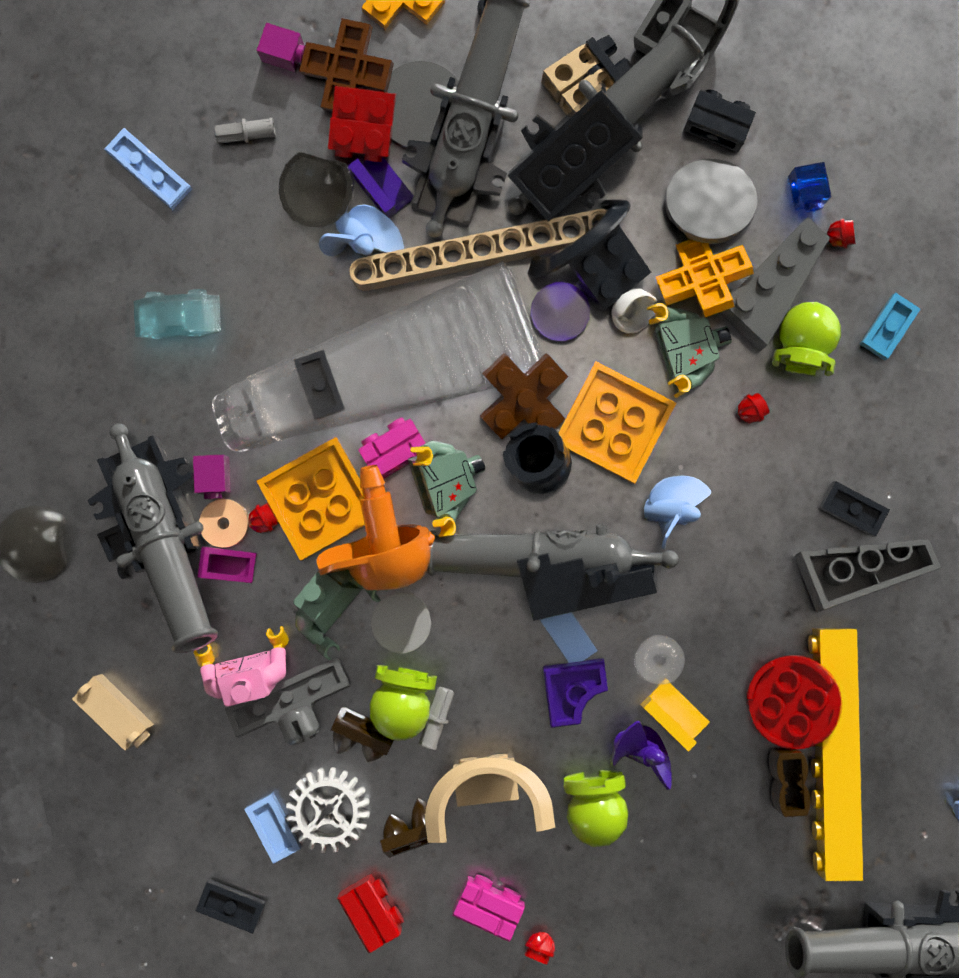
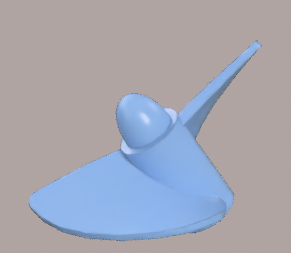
M357 205L349 213L342 214L336 221V229L340 234L327 233L319 240L320 250L328 256L340 254L347 243L356 253L370 255L374 249L383 253L404 249L402 236L392 220L374 206Z
M690 476L668 477L657 483L651 490L649 498L645 503L644 515L646 520L658 522L663 537L662 549H665L666 541L676 524L686 525L700 518L701 513L695 506L711 494V490L699 479Z

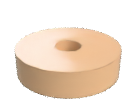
M229 499L215 500L209 503L200 515L199 522L204 527L201 534L213 546L221 548L233 547L242 542L249 531L248 513L242 505ZM223 518L229 520V526L226 529L220 527V520Z

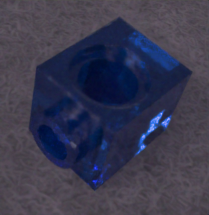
M825 162L795 167L788 175L795 210L805 209L806 213L821 210L823 205L832 197Z

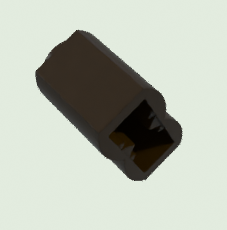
M772 749L769 756V768L774 778L771 798L775 809L784 817L807 816L811 802L808 788L805 785L808 777V764L803 752L797 749Z

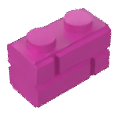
M401 417L387 426L388 432L381 436L374 433L361 441L363 447L359 448L358 451L367 466H378L383 479L407 466L409 458L417 456L416 452H411V447H420L425 444L411 418L405 421Z
M468 875L453 907L452 916L510 942L525 908L524 901L520 900L521 895L509 888H504L501 891L492 887L493 882L484 876L476 875L473 878Z

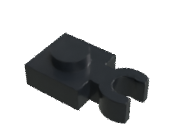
M119 525L97 534L109 562H114L117 557L127 553L123 544L126 541ZM118 566L117 572L121 579L129 578L126 567Z

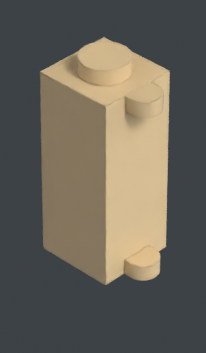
M103 674L93 676L72 698L125 751L133 746L138 749L151 736L148 731L154 724Z

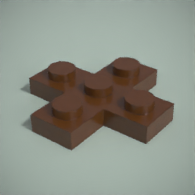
M342 18L335 48L306 42L299 71L303 75L327 80L320 106L323 110L333 112L335 86L362 87L387 92L394 63L392 60L366 55L373 29L370 24Z
M503 353L482 373L501 396L480 417L501 439L509 434L523 419L528 424L534 422L538 423V425L554 429L565 420L547 397L568 376L547 353L525 373L520 370L507 354Z

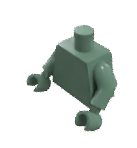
M348 569L320 575L317 572L293 601V604L298 609L295 616L297 630L313 645L316 644L317 652L328 660H331L327 655L328 649L334 646L339 651L340 647L328 636L323 637V635L363 589L354 580ZM365 589L373 601H381L376 594L377 590Z

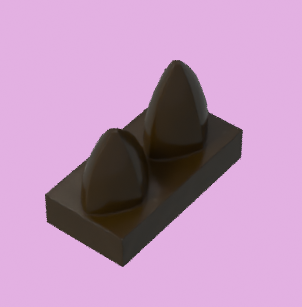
M343 706L331 727V731H333V744L337 754L344 753L356 743L362 744V752L367 762L375 761L383 755L387 756L394 741L380 734L370 718Z
M420 798L416 799L412 810L411 830H409L402 819L392 814L389 815L384 825L383 840H380L383 853L391 858L430 844L427 841L425 822L427 803Z

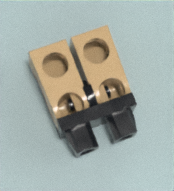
M610 35L597 41L594 37L590 38L584 45L576 48L543 70L542 84L557 103L560 101L559 106L566 115L585 98L578 87L581 80L589 81L594 88L603 82L607 90L633 67L625 57L615 65L609 57L617 51L616 43Z

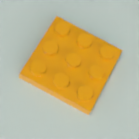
M596 361L559 431V435L569 451L635 484L676 402Z
M337 437L256 481L300 561L365 526L359 500L363 496L362 488H360V477Z

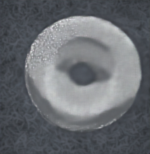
M655 635L644 640L637 648L635 667L645 681L655 685L668 684L677 679L683 671L685 664L684 652L674 639L664 635ZM658 654L665 658V663L662 666L657 665L654 661V657Z

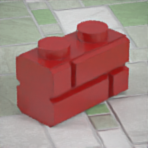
M372 874L345 888L337 897L368 953L375 951L385 943L398 937L402 931L401 924L404 922L396 906L390 907L385 897L388 895L384 883L380 878L375 880Z

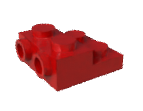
M335 86L328 149L335 150L334 156L352 158L353 152L365 154L364 160L382 162L383 157L390 156L396 93Z

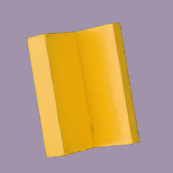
M664 679L640 704L688 752L697 743L694 738L710 723L667 679Z

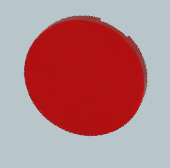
M783 656L766 663L754 675L748 689L749 711L755 728L769 742L785 749H806L818 745L833 733L841 718L842 695L837 681L823 665L804 656Z

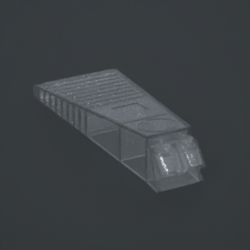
M502 261L247 376L246 380L238 382L216 395L212 401V409L226 446L233 451L246 450L248 452L280 440L492 389L495 387L482 373L503 353L507 354L523 373L528 371L543 355L512 271L507 269L505 261ZM324 350L345 411L315 421L294 365V359Z

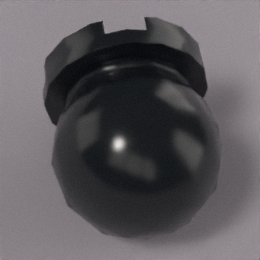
M533 422L522 425L509 436L510 441L506 445V451H503L505 466L520 487L531 493L544 495L554 493L566 484L571 472L572 460L562 437L554 428L538 425V423Z

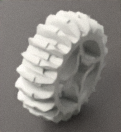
M335 767L330 769L329 777H326L323 768L317 770L318 779H316L312 772L307 773L306 780L308 784L300 779L296 783L300 791L292 790L289 794L296 801L288 802L286 805L287 809L295 811V813L287 816V821H297V824L291 828V832L296 833L301 830L302 834L298 841L303 843L306 838H309L311 842L308 848L311 850L314 849L316 843H320L321 853L326 852L328 844H331L333 852H338L339 841L345 848L350 847L349 837L357 841L360 838L357 829L365 830L367 826L359 818L365 819L370 816V811L361 809V807L369 805V798L359 799V796L365 793V787L355 790L353 787L358 782V779L354 777L350 783L345 781L348 772L345 770L340 775V778L336 777L337 771ZM321 786H332L340 789V791L333 796H325L321 792L317 793L314 789ZM306 796L311 800L310 804L316 812L314 819L310 823L304 812ZM347 796L353 807L351 823L345 819L346 815L341 810V803ZM335 800H338L332 811L334 816H331L330 813L328 816L324 815L321 820H318L325 808L323 804L327 807L328 804L332 805ZM324 824H331L335 828L340 827L342 831L323 833L317 829Z

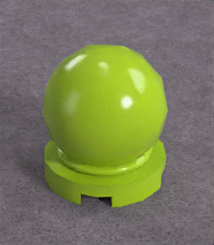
M803 302L792 307L780 324L779 338L784 348L774 351L773 366L776 367L783 363L786 364L785 371L815 376L816 370L825 371L824 375L826 376L833 375L836 362L828 355L837 348L841 338V325L837 315L828 306L819 302Z
M377 665L375 679L380 680L383 685L374 692L369 704L370 719L380 734L392 740H408L417 736L425 728L430 716V701L425 692L427 690H435L437 676H428V673L399 667L398 671L387 669V665Z
M601 770L599 771V777L585 778L584 772L564 777V792L573 795L567 808V821L577 839L591 847L610 846L618 840L627 828L629 813L625 800L618 793V791L626 787L623 772Z

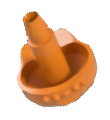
M377 465L360 468V488H362L363 496L359 500L367 536L354 542L327 549L319 554L316 561L320 575L348 569L354 580L366 590H394L407 587L423 578L430 564V549L432 548L435 536L427 527L408 524L397 526L391 494L385 491V481Z

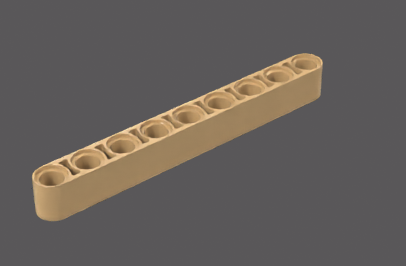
M596 209L553 218L549 222L542 220L362 257L351 264L350 276L358 289L370 291L535 257L536 255L554 253L570 245L593 227L592 223L600 220L607 210ZM572 226L577 229L579 235L574 238L566 237L563 229ZM543 232L549 237V241L545 244H539L534 240L533 236L536 233ZM513 238L519 242L520 246L515 250H509L503 243L507 239ZM484 244L491 251L486 256H479L474 252V249L478 245ZM455 250L461 254V258L456 262H449L445 259V254ZM422 256H426L432 261L427 268H419L415 265V262ZM393 262L399 263L402 266L401 271L395 275L386 272L387 266ZM367 268L372 271V275L368 280L361 281L357 279V273L361 269Z

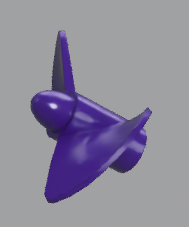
M635 721L625 731H621L616 736L611 756V765L616 766L623 757H627L647 767L651 766L664 787L670 790L672 784L671 763L662 739L651 727L642 725L640 721Z

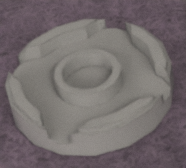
M402 592L388 595L381 600L374 609L371 619L373 636L377 642L388 651L400 654L412 652L422 646L430 635L432 625L430 610L423 600L413 594Z

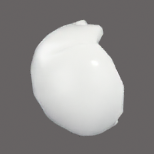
M640 288L630 289L622 294L612 305L614 325L625 333L640 332L648 326V320L655 316L654 311L647 310V307L654 305L657 299Z

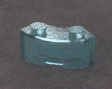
M192 289L188 291V294L177 295L148 292L145 293L146 298L134 301L135 337L152 339L181 336L205 337L221 332L219 296L207 295V290Z

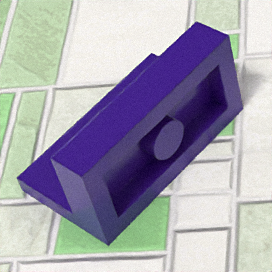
M357 158L348 165L351 176L378 210L389 219L412 202L414 195L384 158H382V162L366 160L363 164Z

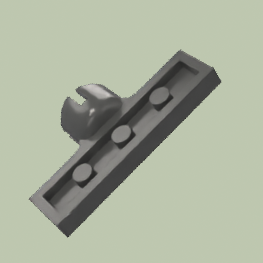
M336 657L275 685L269 696L232 705L225 708L234 734L238 738L272 722H276L280 727L285 742L289 745H297L305 742L304 737L312 739L320 732V725L313 711L314 704L350 687V684L339 658Z

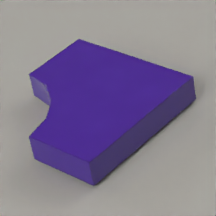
M603 658L543 666L551 728L581 724L582 712L587 702L597 694L608 691L605 661Z

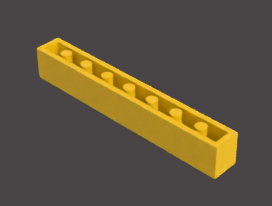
M812 628V635H809L808 638L809 653L813 654V660L823 665L833 675L842 695L840 721L827 739L815 745V759L811 760V774L813 778H816V790H812L811 800L813 808L816 809L817 820L812 823L813 838L817 840V852L813 853V867L825 881H863L857 629Z

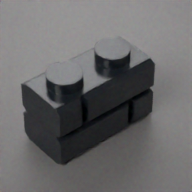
M708 89L706 92L700 90L683 131L739 152L756 112L750 110V106L745 102L734 101L732 103L722 99V94L715 90Z

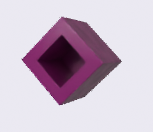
M266 22L257 47V53L261 62L295 72L298 63L301 64L305 45L300 33Z
M224 454L193 456L194 493L204 494V500L222 499V493H231L230 461L228 456Z

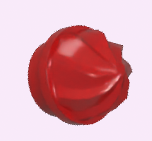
M842 218L830 225L827 235L830 237L828 241L833 247L847 249V245L856 244L853 220L845 221Z
M755 393L752 396L750 394L744 396V399L738 405L739 418L749 424L763 421L764 416L770 413L766 401L759 393Z
M268 502L262 506L256 505V508L249 514V527L258 533L274 531L273 527L280 523Z
M535 933L525 943L527 949L524 955L547 965L550 957L553 958L555 955L554 941L548 933Z

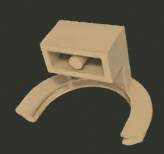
M508 754L459 759V764L453 765V768L437 782L429 796L425 813L428 843L447 842L445 809L454 790L456 792L457 807L519 800L518 783L531 800L536 832L555 828L550 795L543 782L535 773L522 764L515 762L514 758H508Z

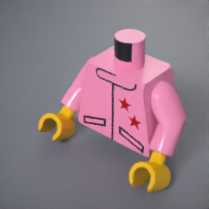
M280 626V633L276 636L271 628L267 630L266 636L273 646V649L270 651L217 663L215 666L213 665L215 657L210 644L207 645L208 650L206 653L198 654L197 650L193 651L196 662L201 667L200 673L206 693L216 699L223 698L225 706H232L269 696L275 685L286 675V650L284 647L288 644L289 637L284 628Z

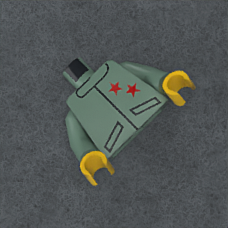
M657 303L647 307V310H652L655 313V318L648 321L651 325L664 322L657 325L655 332L670 377L668 385H677L679 392L674 394V397L678 398L704 383L714 371V362L720 358L717 348L731 344L732 339L727 326L711 330L707 318H700L697 313L666 307L663 303Z
M431 440L420 447H411V452H416L417 456L409 458L408 462L424 511L427 514L439 517V519L432 522L434 528L441 527V532L438 535L439 538L452 536L456 531L455 520L469 501V497L476 492L477 488L473 476L485 471L484 462L479 455L467 459L464 451L456 450L448 443Z

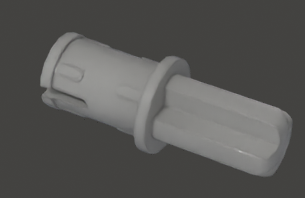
M273 118L253 121L242 119V122L216 125L214 128L217 143L242 140L249 143L250 139L276 137Z
M444 687L437 688L430 709V716L418 742L419 745L437 750L444 724H448L446 718L454 697L452 690Z

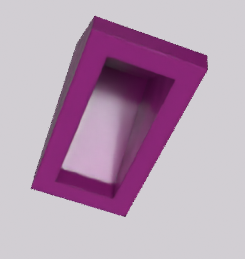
M202 546L197 577L252 583L256 553Z

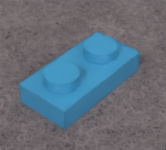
M895 292L875 319L860 345L884 361L887 360L919 313L920 308Z

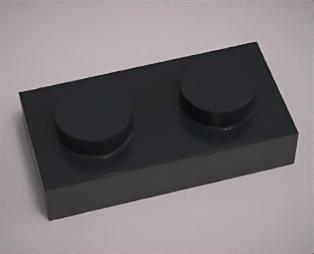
M324 350L294 359V365L314 420L316 421L345 411Z
M837 481L832 482L819 509L872 537L877 536L890 509Z
M209 879L206 882L195 911L253 934L266 901Z

